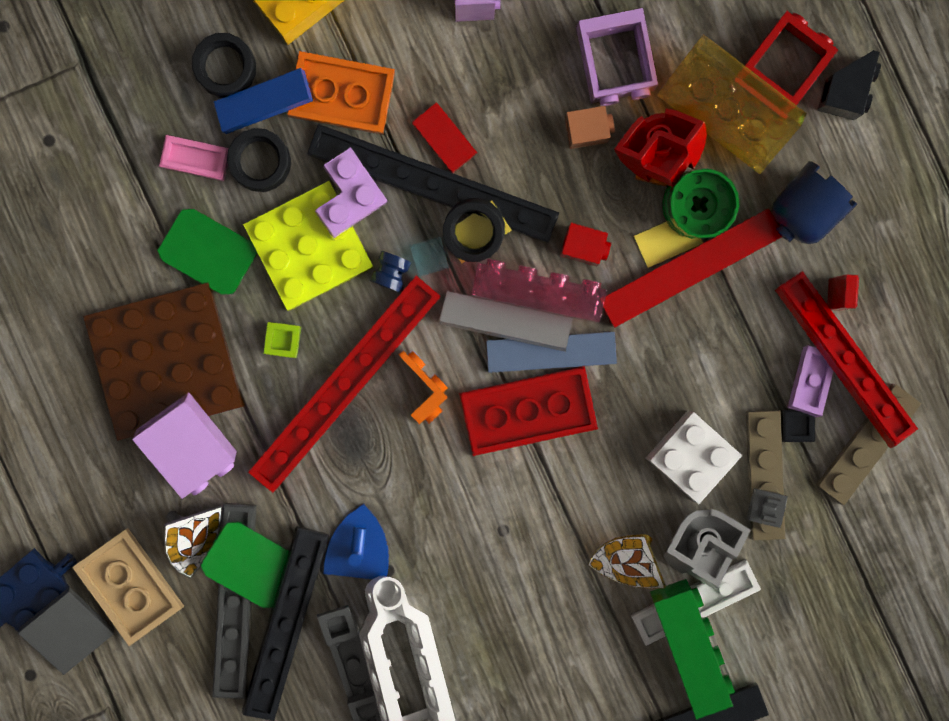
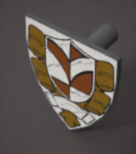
M221 506L186 517H182L176 511H170L167 514L166 520L168 523H165L163 526L164 552L168 562L179 573L191 578L200 567L202 560L218 536L221 522Z

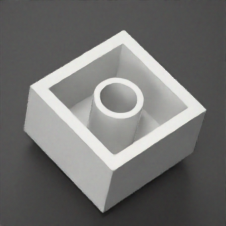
M687 411L645 459L692 501L700 504L742 455L696 413Z

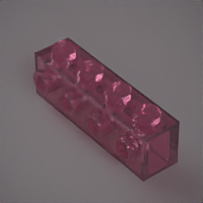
M487 259L486 264L478 263L471 293L473 297L600 324L607 290L601 289L602 283L582 279V284L569 282L570 276L553 272L550 273L549 278L537 275V269L519 266L518 271L505 268V262Z

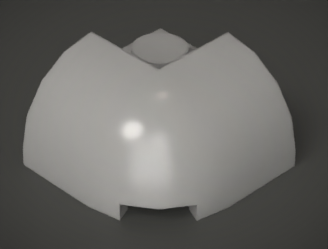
M714 509L697 510L687 515L679 524L663 557L666 562L680 573L687 572L715 589L719 587L732 559L738 557L751 530L726 514Z

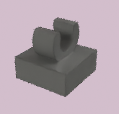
M754 488L747 520L781 528L788 496Z

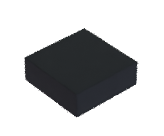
M780 410L782 442H815L814 416L796 410Z

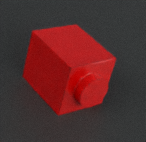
M570 223L560 257L597 267L600 265L601 260H607L610 252L611 242L606 241L608 233Z

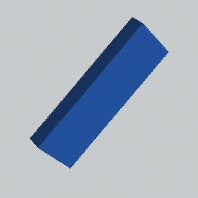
M299 68L214 101L221 130L223 133L228 134L312 102L313 98L305 71Z

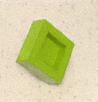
M268 322L263 354L297 358L301 326Z

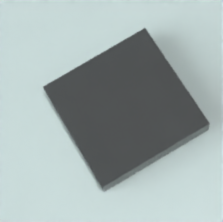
M68 587L19 627L18 634L65 675L114 634V629L77 593Z

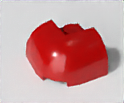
M666 108L665 113L653 114L645 119L642 116L638 118L614 150L620 161L638 177L647 182H650L653 178L673 187L687 167L694 169L700 160L706 142V124L704 121L680 111Z

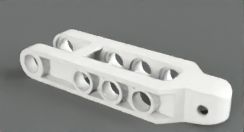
M378 576L372 579L365 589L369 614L359 631V637L381 721H455L428 616L408 604L404 588L398 580L387 576ZM397 620L405 624L427 707L405 716H401L397 701L400 695L394 689L389 667L392 666L391 661L386 658L381 639L385 625Z

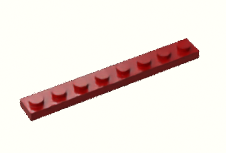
M416 275L248 473L270 492L274 493L441 296Z

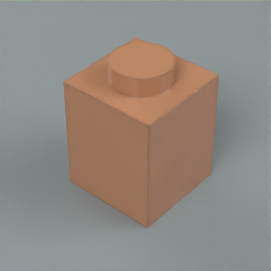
M606 106L571 111L565 115L570 149L608 143L611 138L610 134L615 133L612 114H607Z

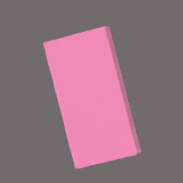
M166 135L159 167L224 181L228 166L227 156L229 148Z

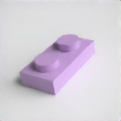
M809 345L803 347L787 408L814 417H821L834 371L815 347Z

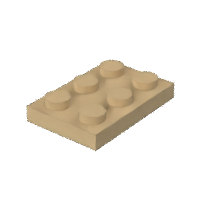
M129 528L72 567L128 646L184 607Z

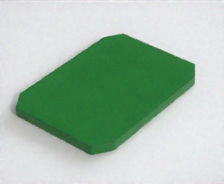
M195 209L181 210L157 250L164 263L201 284L209 283L210 289L221 295H232L235 293L258 254L252 241Z
M238 521L226 522L200 566L208 578L262 608L273 607L289 550Z

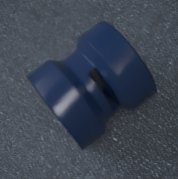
M381 251L378 259L381 266L373 272L370 281L400 293L403 285L401 280L403 277L402 273L408 272L411 262L391 253Z

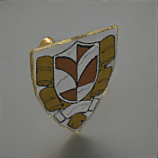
M647 534L621 536L605 542L594 552L588 563V566L601 575L620 584L647 589L666 587L650 547L652 538Z

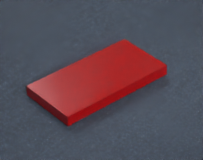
M585 366L459 393L473 456L598 429Z

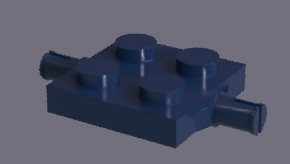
M34 548L0 577V627L7 623L18 632L19 627L70 587L63 574L77 564V560L74 558L64 566L73 555L68 553L54 565L45 560Z

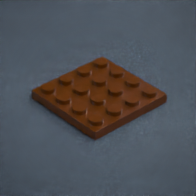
M209 283L83 316L117 441L133 437L139 427L188 392L208 416L244 407L215 298Z

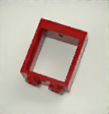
M786 11L780 17L734 78L735 81L783 117H786L794 110L838 52V49L833 46L834 43L831 38L821 32L816 33L807 26L808 22L797 13L791 14L789 11ZM784 28L822 56L793 95H790L755 68L756 64Z

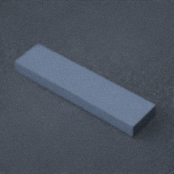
M615 332L569 335L566 352L510 339L486 341L488 373L617 364Z

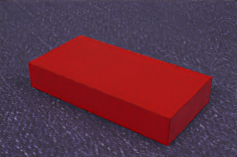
M437 102L412 122L415 129L451 173L457 171L477 154V151Z
M846 274L829 278L827 305L831 310L840 311L857 307L858 275Z

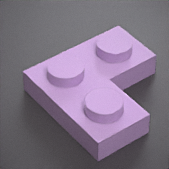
M351 147L324 164L323 168L340 191V194L317 208L315 213L334 239L385 205L388 201Z

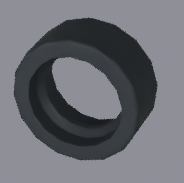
M215 33L205 37L196 46L192 56V70L196 80L208 93L219 98H225L248 89L252 85L256 76V61L252 51L241 38L230 33ZM220 47H230L236 50L243 60V71L240 77L230 84H218L212 81L206 72L208 55Z
M253 128L243 131L234 138L228 149L227 164L231 175L240 185L251 191L267 192L276 189L285 181L290 172L291 157L288 147L277 134L267 129ZM257 141L270 144L278 155V166L275 172L264 179H253L247 176L242 170L240 163L243 150L249 144Z
M468 198L458 202L449 211L443 224V239L447 249L455 257L466 262H481L490 258L499 250L505 235V222L501 212L491 202L481 198ZM470 211H478L485 214L493 226L491 240L485 246L478 249L463 246L455 234L457 220L463 214Z

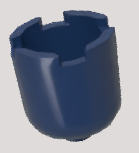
M812 161L806 163L778 195L772 206L773 217L779 224L775 230L788 242H791L793 239L803 244L819 242L857 206V203L851 200L853 196L831 175L824 179L816 172L820 166Z

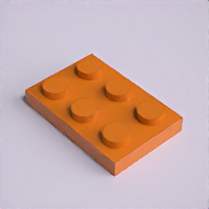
M299 51L296 69L301 68L305 71L313 101L289 110L287 113L289 117L384 135L395 69Z

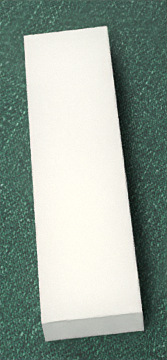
M747 560L728 567L718 588L713 589L702 581L690 586L691 589L697 587L704 606L698 609L702 618L761 590ZM654 604L631 615L646 646L665 637Z

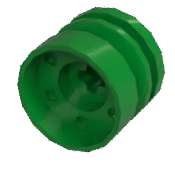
M699 169L682 174L673 187L668 186L665 189L662 199L663 216L668 226L677 234L691 239L716 237L725 232L736 220L739 210L738 191L733 182L722 172L712 169ZM692 198L702 199L703 202L700 204L702 211H692L691 207L694 205Z

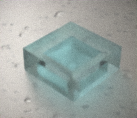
M441 237L410 245L419 277L450 269Z

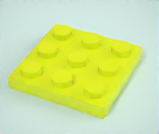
M330 181L243 224L287 311L374 268L353 226L333 239L315 213L317 208L337 196Z

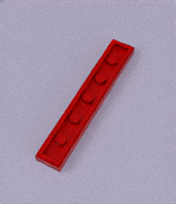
M768 208L598 301L611 325L615 328L782 238L775 230L778 224Z
M800 272L779 286L775 292L889 448L897 446L918 430V427L804 272Z

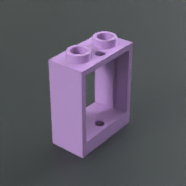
M643 8L580 20L576 30L591 104L600 102V106H609L619 103V98L631 96L632 100H639L651 96L650 92L656 89L658 81ZM633 30L644 81L599 90L589 39Z

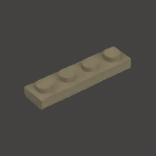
M892 384L889 388L911 418L922 403L897 384ZM868 418L865 419L816 484L817 487L841 505L847 503L889 447Z
M779 410L746 412L750 504L754 488L784 495L781 412ZM785 512L781 528L750 521L751 539H786Z

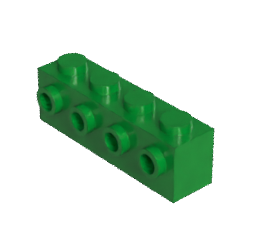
M687 579L664 586V588L650 591L696 719L734 707L730 698V694L735 693L728 674L722 676L719 667L725 664L718 645L712 647L709 639L710 636L714 635L708 617H701L698 609L704 606L698 588L691 589Z

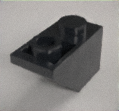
M873 50L827 78L817 111L850 120H856L864 113H867L873 99V95L869 94L871 84L877 80L881 69V63L877 62L880 52Z

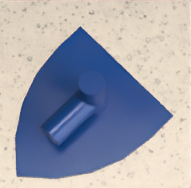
M365 504L349 513L336 528L328 544L323 574L363 579H374L378 576L388 575L389 549L385 533L377 518Z

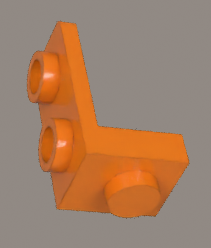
M403 350L398 355L434 392L411 416L418 424H421L424 420L430 424L443 411L439 405L448 398L444 393L448 387L436 374L430 378L422 370L426 364L414 351L407 354Z

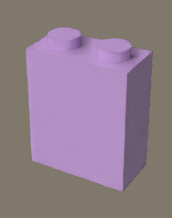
M189 392L139 427L132 438L182 499L190 493L193 496L200 493L209 484L207 481L215 475L222 477L234 467L237 453L235 448Z

